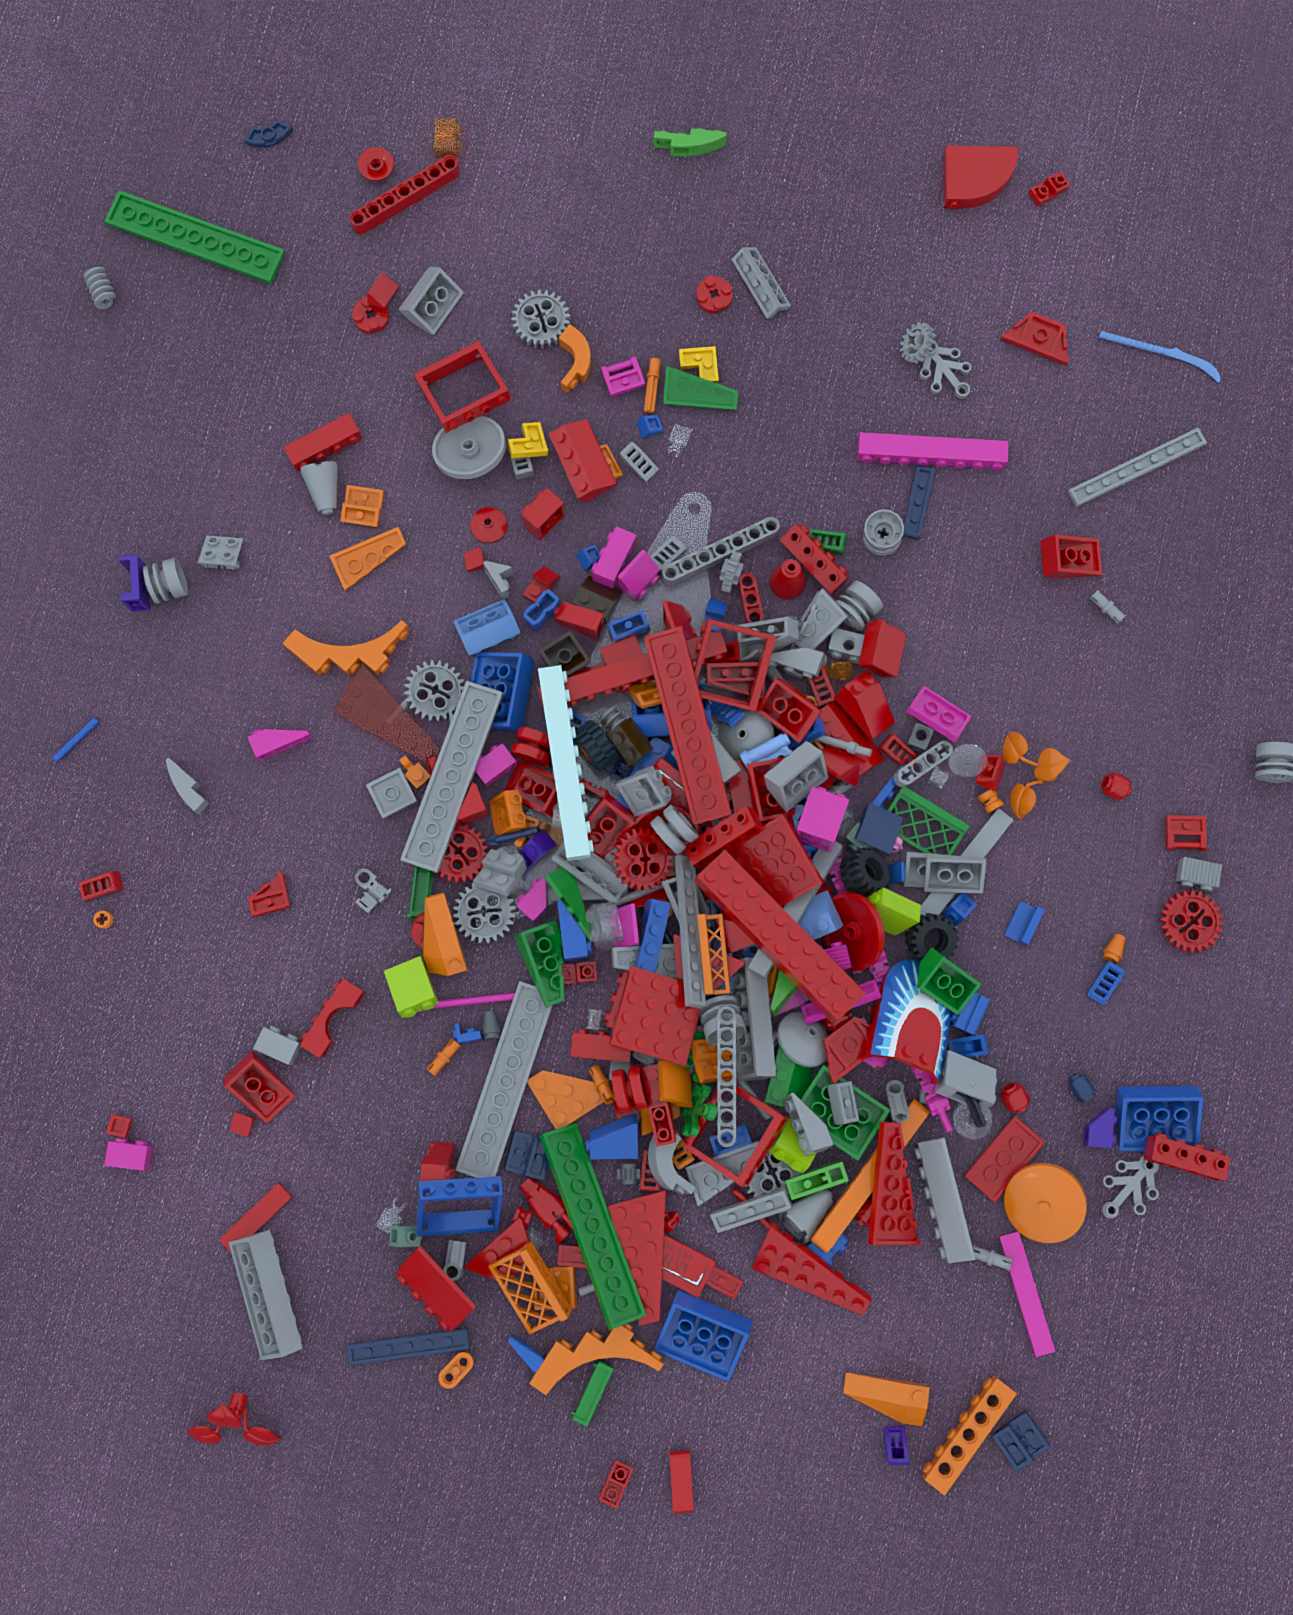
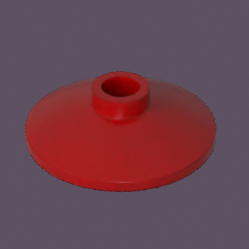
M372 147L360 155L358 168L361 175L366 179L380 181L391 174L394 168V160L386 149Z
M482 508L471 518V532L481 542H496L507 531L506 517L496 508ZM487 520H490L491 524L486 525L485 522Z

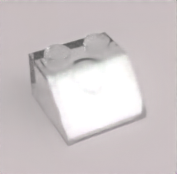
M615 902L593 904L586 910V919L590 924V935L595 948L606 952L624 939Z

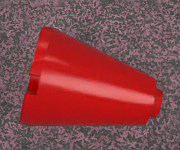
M789 559L778 565L771 572L769 584L774 595L780 599L791 600L803 593L807 579L800 564L796 560Z

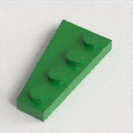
M666 366L663 404L737 410L738 390Z

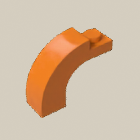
M570 324L559 337L560 347L568 351L575 359L573 367L561 381V389L567 394L571 389H575L579 381L582 383L586 382L591 369L588 342L583 334Z

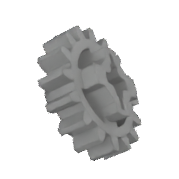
M920 322L917 323V326L912 324V329L906 330L907 334L902 336L904 341L900 342V345L903 346L900 349V352L903 353L902 357L906 361L915 364L918 361L923 362L924 356L929 357L928 352L933 351L931 345L936 342L933 340L936 334L932 333L934 329L928 324Z
M733 551L730 559H725L719 578L720 581H723L722 591L730 593L733 584L738 585L744 565L740 563L742 553Z

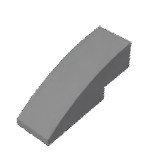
M168 757L166 759L168 772L177 792L194 812L200 814L210 804L196 792L201 785Z

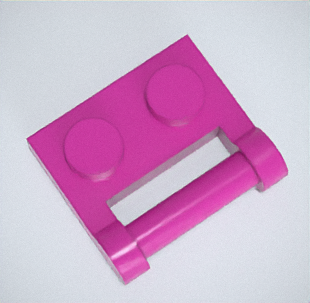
M636 356L630 357V360L608 367L606 365L600 367L610 397L645 387V381ZM629 367H632V368H633L632 370L625 371V372H622V373H619V374H616V375H613V376H610V375H609V374H611V373H614V372H617V371H620V370H623V369H626V368H629Z

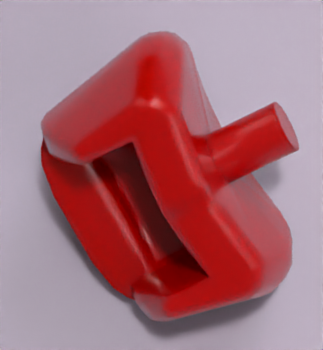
M670 1211L668 1214H665L664 1229L667 1232L673 1231L681 1219L676 1211Z

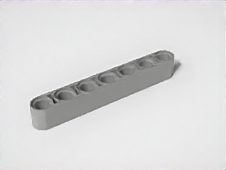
M768 517L666 565L662 572L663 583L667 586L676 585L724 562L725 559H730L733 551L744 553L775 538L780 527L779 521L774 517ZM772 525L775 530L769 531L766 526ZM756 533L759 537L753 539L750 537V534ZM739 541L742 543V545L737 547L733 544V542ZM723 549L726 553L721 555L716 550ZM704 556L707 557L709 561L701 562L699 558ZM688 564L692 567V569L685 570L683 569V566ZM672 572L675 574V577L668 578L666 574Z
M724 1004L718 1009L717 1015L718 1142L723 1147H730L736 1141V1012L733 1006ZM728 1009L733 1015L730 1019H724L721 1016V1012ZM730 1030L733 1035L730 1039L726 1040L721 1036L722 1031ZM724 1050H729L733 1055L730 1059L725 1060L721 1057V1053ZM723 1071H730L733 1075L732 1078L724 1080L721 1077ZM730 1091L733 1096L730 1100H724L721 1097L722 1092ZM729 1111L733 1117L730 1120H724L721 1114ZM724 1132H730L733 1137L726 1141L722 1139L721 1135Z

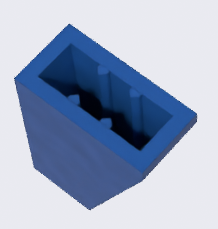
M631 1114L590 1131V1139H586V1152H590V1159H638L637 1114Z

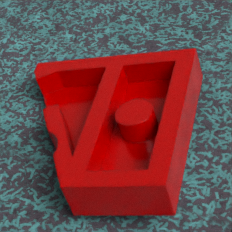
M282 871L277 873V877L271 882L265 883L259 891L254 892L248 897L250 912L253 918L291 908L286 881Z

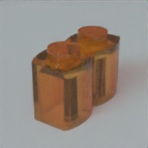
M435 117L434 152L436 157L448 155L457 157L458 152H461V141L458 140V135H461L462 129L457 117Z

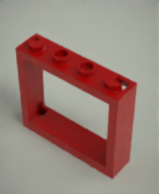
M479 341L414 373L418 386L446 433L472 422L483 414H488L491 410L503 406L504 403L511 400L509 390ZM482 358L500 389L445 417L427 386Z
M707 618V621H703L701 626L702 639L701 641L698 640L696 645L697 658L692 660L697 681L712 626L762 638L765 641L748 702L699 689L701 698L756 712L776 636Z
M718 1084L715 1088L716 1093L713 1098L708 1099L706 1104L712 1103L718 1106ZM736 1084V1093L774 1117L740 1175L738 1176L695 1147L710 1121L704 1119L703 1116H698V1135L696 1137H686L683 1148L741 1187H748L788 1117ZM727 1091L722 1092V1098L725 1096Z

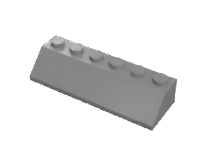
M748 957L740 959L745 962V965L733 974L734 997L738 1001L741 1011L740 1015L744 1020L747 1030L745 1035L736 1040V1082L762 1080L776 1076L767 977L764 978L748 969L753 959Z
M937 1137L916 1142L914 1154L916 1159L920 1160L919 1174L921 1179L925 1180L924 1194L926 1199L930 1200L931 1207H928L931 1219L935 1220L936 1227H933L936 1239L940 1240L939 1254L941 1259H945L947 1263L976 1260L945 1138Z
M270 1230L230 1241V1250L260 1359L284 1357L302 1349L301 1336L296 1326V1317L291 1308L290 1296L286 1290L285 1278L281 1272L279 1257L276 1254L274 1238Z

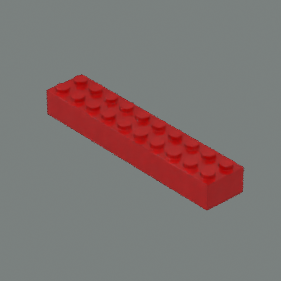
M726 850L696 876L694 882L833 1025L866 994Z

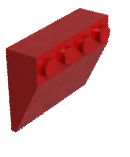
M421 1246L395 1273L397 1281L402 1286L406 1285L411 1290L410 1295L416 1301L420 1300L425 1305L423 1307L430 1316L434 1315L439 1320L437 1323L444 1331L448 1330L451 1332L476 1308L475 1304Z

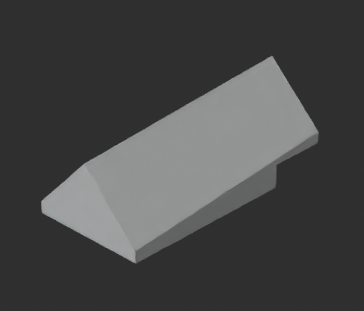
M906 852L904 857V887H924V892L983 893L987 860L986 858Z

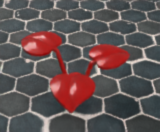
M242 1393L232 1394L229 1407L222 1403L207 1415V1420L213 1425L218 1426L216 1429L212 1430L207 1426H197L189 1429L186 1433L199 1442L216 1444L221 1441V1436L217 1434L221 1427L240 1428L242 1421L239 1418L242 1415L245 1431L243 1438L248 1442L264 1446L281 1440V1437H278L268 1429L262 1427L249 1428L247 1426L248 1410L245 1407L248 1397Z

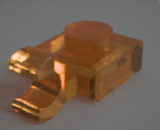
M850 661L834 662L832 666L823 665L829 679L832 676L834 679L841 680L853 678V669Z
M541 821L538 827L539 830H545L546 833L550 834L552 840L561 846L564 842L562 824L556 822L553 827Z

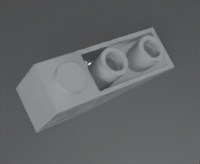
M806 647L772 653L769 666L776 667L780 665L787 672L794 673L799 671L802 672L801 676L812 679L813 676L818 678L825 655L822 652Z
M794 1093L788 1095L784 1099V1106L790 1114L792 1128L797 1133L799 1147L805 1156L827 1150L834 1145L827 1126Z

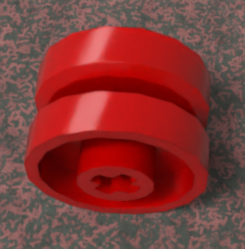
M519 727L516 738L520 742L513 743L510 754L527 763L548 768L552 761L551 755L548 753L551 752L548 734L527 727Z
M641 1066L629 1067L628 1076L623 1069L612 1071L613 1091L620 1113L632 1112L633 1102L638 1110L648 1108L649 1103Z

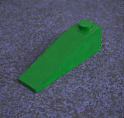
M561 867L545 876V878L592 944L594 937L580 890L575 880L576 877Z
M556 920L514 935L520 954L545 1007L564 1001L562 937Z

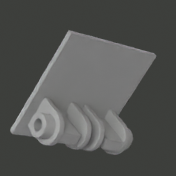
M206 535L198 564L205 568L219 569L221 566V569H225L226 566V569H239L240 562L237 560L243 538Z

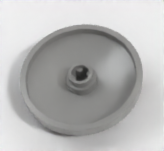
M479 416L472 422L466 423L448 433L442 428L433 441L432 454L437 467L444 474L456 479H472L490 472L499 464L506 450V439L499 424L488 417Z

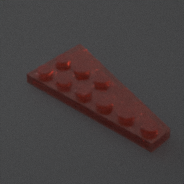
M361 664L333 712L424 763L433 757L437 759L441 749L369 670Z

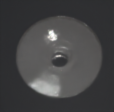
M966 743L959 745L953 749L951 756H949L951 770L961 777L976 776L987 765L986 752L976 744Z
M960 1103L953 1113V1125L956 1131L964 1138L980 1139L992 1127V1113L989 1108L986 1109L983 1115L987 1125L977 1128L974 1122L970 1123L968 1121V1117L971 1116L968 1106Z

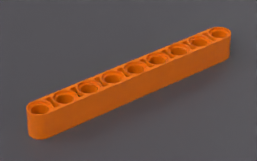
M915 1098L907 1105L910 1117L905 1122H900L904 1146L907 1145L930 1112L929 1109ZM877 1148L810 1238V1241L825 1253L832 1248L873 1191Z

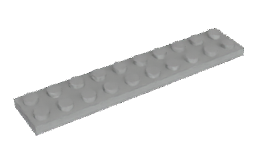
M466 681L400 859L402 862L435 873L439 872L458 820L456 817L466 798L503 692Z
M521 981L518 983L455 1171L476 1178L495 1177L553 1007V1005L545 1007L536 986Z

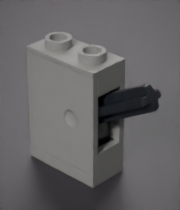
M948 1050L945 1052L941 1080L935 1086V1093L966 1104L976 1127H984L987 1125L983 1112L990 1106H993L996 1101L997 1069Z

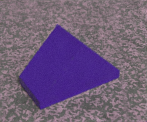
M884 1426L885 1460L888 1465H909L905 1427Z

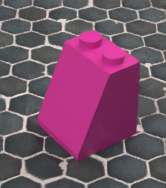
M812 787L796 830L800 841L831 853L849 799L840 793H829L822 787Z

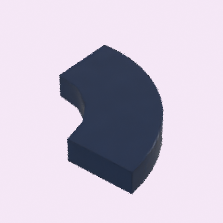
M278 119L267 127L258 128L252 126L244 139V143L258 148L274 146L285 140L292 133L293 127Z

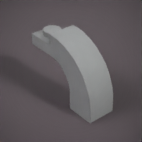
M676 1134V1143L656 1147L653 1135L648 1150V1161L654 1179L663 1189L674 1190L681 1195L692 1194L696 1187L678 1175L672 1162L673 1152L681 1137Z

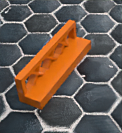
M699 914L697 917L705 995L730 994L723 914ZM719 919V928L715 933L708 928L707 920ZM714 937L721 941V947L717 952L710 948V942ZM716 957L723 961V967L719 972L712 968V962ZM718 976L725 981V990L714 991V981Z

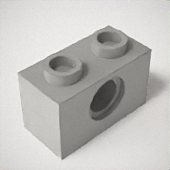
M836 628L832 632L827 654H830L835 659L846 658L851 663L859 664L865 635ZM850 644L853 649L846 650L843 645Z

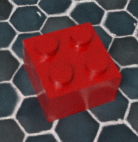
M548 488L540 491L536 495L535 500L531 504H527L522 510L521 516L524 527L541 541L565 516L564 502Z

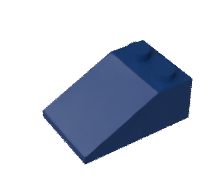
M557 900L565 961L589 959V954H593L591 942L587 941L586 936L563 902Z

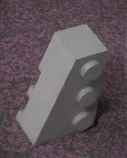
M790 617L737 625L775 635L776 640L772 653L799 640L798 621ZM737 632L740 649L739 663L758 662L765 639Z

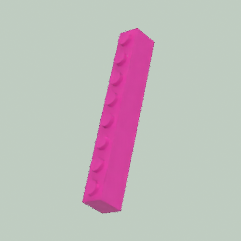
M860 432L857 442V460L863 463H871L872 461L882 464L894 462L900 465L911 463L919 466L972 467L977 470L991 468V470L998 471L1004 469L1008 463V441Z

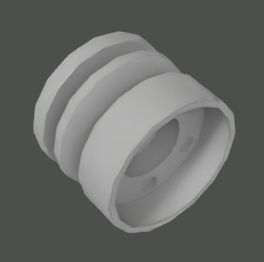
M882 509L875 511L868 517L864 526L863 542L870 553L876 556H887L898 549L904 532L903 521L899 515L891 510ZM882 533H885L884 538H880Z
M177 558L164 560L162 562L163 570H161L157 563H153L152 567L150 565L143 566L145 585L155 604L162 603V598L164 601H169V592H171L174 598L188 595L187 581Z
M854 581L846 589V595H840L836 602L849 615L844 623L856 631H862L865 625L870 622L869 617H875L882 610L883 604L880 598L862 582Z
M1264 742L1256 745V759L1263 762L1255 765L1256 770H1259L1255 772V778L1270 783L1292 782L1293 764L1290 762H1293V744L1287 742Z
M730 995L717 996L707 1000L706 1007L701 1008L699 1017L702 1025H704L703 1031L708 1044L718 1045L717 1015L718 1009L724 1004H729L735 1009L736 1040L745 1035L747 1030L744 1020L740 1015L741 1011L736 997ZM728 1009L721 1012V1016L724 1019H730L733 1015ZM724 1030L721 1033L722 1038L726 1040L730 1039L733 1035L730 1030Z

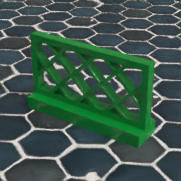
M907 787L900 789L888 809L889 812H892L893 808H895L894 814L896 815L910 812L912 823L901 825L900 833H898L897 837L924 853L936 854V847L946 845L947 855H952L963 835L970 827ZM900 798L907 802L909 810L897 811L896 804ZM912 811H923L925 820L914 822ZM928 821H939L942 830L931 832ZM926 822L928 833L917 835L915 824ZM913 825L915 836L910 838L903 836L902 827ZM954 830L959 835L955 841L947 842L945 831ZM943 832L945 843L934 846L932 834ZM929 835L932 846L927 848L921 847L918 838ZM916 838L917 843L913 842L910 839Z

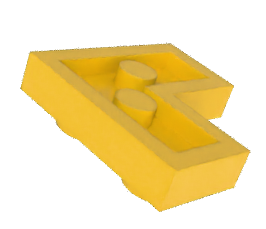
M716 346L679 349L680 369L699 368V377L719 383Z
M540 422L522 423L521 429L524 438L508 439L507 445L511 459L548 455V448Z

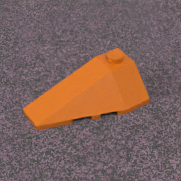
M443 892L425 897L423 957L429 973L449 976L466 971L467 965Z
M845 1372L843 1393L900 1423L922 1426L928 1406L929 1387L924 1383Z

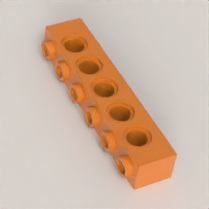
M994 1375L985 1380L981 1393L979 1395L976 1394L972 1398L969 1410L967 1412L964 1411L958 1419L959 1424L948 1432L944 1445L938 1446L934 1453V1459L931 1462L928 1461L922 1469L924 1480L944 1496L1017 1394ZM990 1395H995V1403L988 1405L987 1398ZM978 1412L984 1413V1418L981 1421H975V1415ZM972 1429V1435L969 1438H963L964 1430ZM960 1446V1452L957 1455H952V1447ZM944 1462L948 1463V1469L945 1472H940L939 1465Z

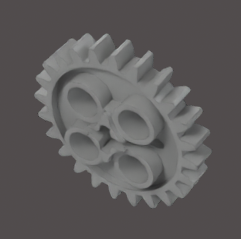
M538 289L536 295L531 291L530 297L524 294L525 300L519 298L520 305L515 304L514 308L516 311H512L513 318H511L513 330H516V336H521V342L527 339L528 346L533 342L534 348L538 344H541V347L544 348L546 343L551 347L552 341L558 344L557 338L570 324L569 320H571L570 314H568L569 307H566V302H561V296L555 298V292L548 295V290L541 294L540 289ZM535 305L539 307L542 320H544V326L547 330L546 333L543 331ZM546 306L551 307L549 310L543 309ZM527 312H533L532 315H526ZM552 322L556 323L555 326H549ZM533 328L539 329L536 332L531 331Z
M431 660L429 666L424 661L423 668L417 665V672L410 671L413 677L406 678L410 684H404V687L409 689L404 692V695L409 696L405 702L412 703L409 709H416L414 715L422 713L421 719L423 720L425 716H428L429 722L432 720V717H435L437 722L440 716L444 720L447 719L446 714H449V709L452 705L458 704L462 694L461 691L464 689V686H460L464 679L458 680L460 672L453 673L455 667L449 670L448 663L443 667L441 666V660L438 661L437 665H434L433 660ZM427 674L435 677L433 683H428L425 680ZM449 682L452 685V690H444L442 684ZM419 683L424 684L425 686L429 687L430 689L419 686ZM434 687H437V688H438L437 691H438L439 693H436L435 695L431 694V693H432V690H431V689H434ZM419 691H424L427 694L425 700H420L417 697ZM441 694L450 696V699H447ZM441 699L444 701L445 706L438 708L435 706L434 701Z
M472 883L473 889L470 890L468 887H465L467 893L460 892L459 894L462 899L455 900L459 904V906L453 907L454 910L458 911L453 917L459 918L455 925H462L459 932L466 930L464 937L467 938L472 935V942L476 938H478L480 944H482L483 939H486L487 943L490 944V938L497 942V936L500 935L504 938L503 931L510 932L507 926L514 925L510 920L511 918H516V915L511 913V911L516 910V907L510 906L514 899H507L511 895L510 893L508 896L476 887ZM491 897H497L498 903L495 906H490L488 900ZM473 899L479 901V905L475 909L469 907V903ZM483 908H486L488 911L502 909L501 912L486 913V917L482 914L468 916L470 912H482ZM493 916H499L501 918V921L498 925L491 924V918ZM476 918L481 919V925L478 928H473L471 925L472 920Z
M768 1152L766 1157L772 1168L776 1167L777 1170L774 1171V1174L781 1186L777 1187L772 1175H767L766 1172L769 1169L764 1162L762 1171L756 1172L748 1185L750 1188L747 1193L749 1194L754 1191V1198L785 1187L788 1194L786 1182L780 1179V1172L788 1170L790 1178L802 1173L793 1170L791 1166L783 1161L773 1163L770 1159L771 1153ZM765 1179H770L773 1183L770 1190L762 1188V1182Z

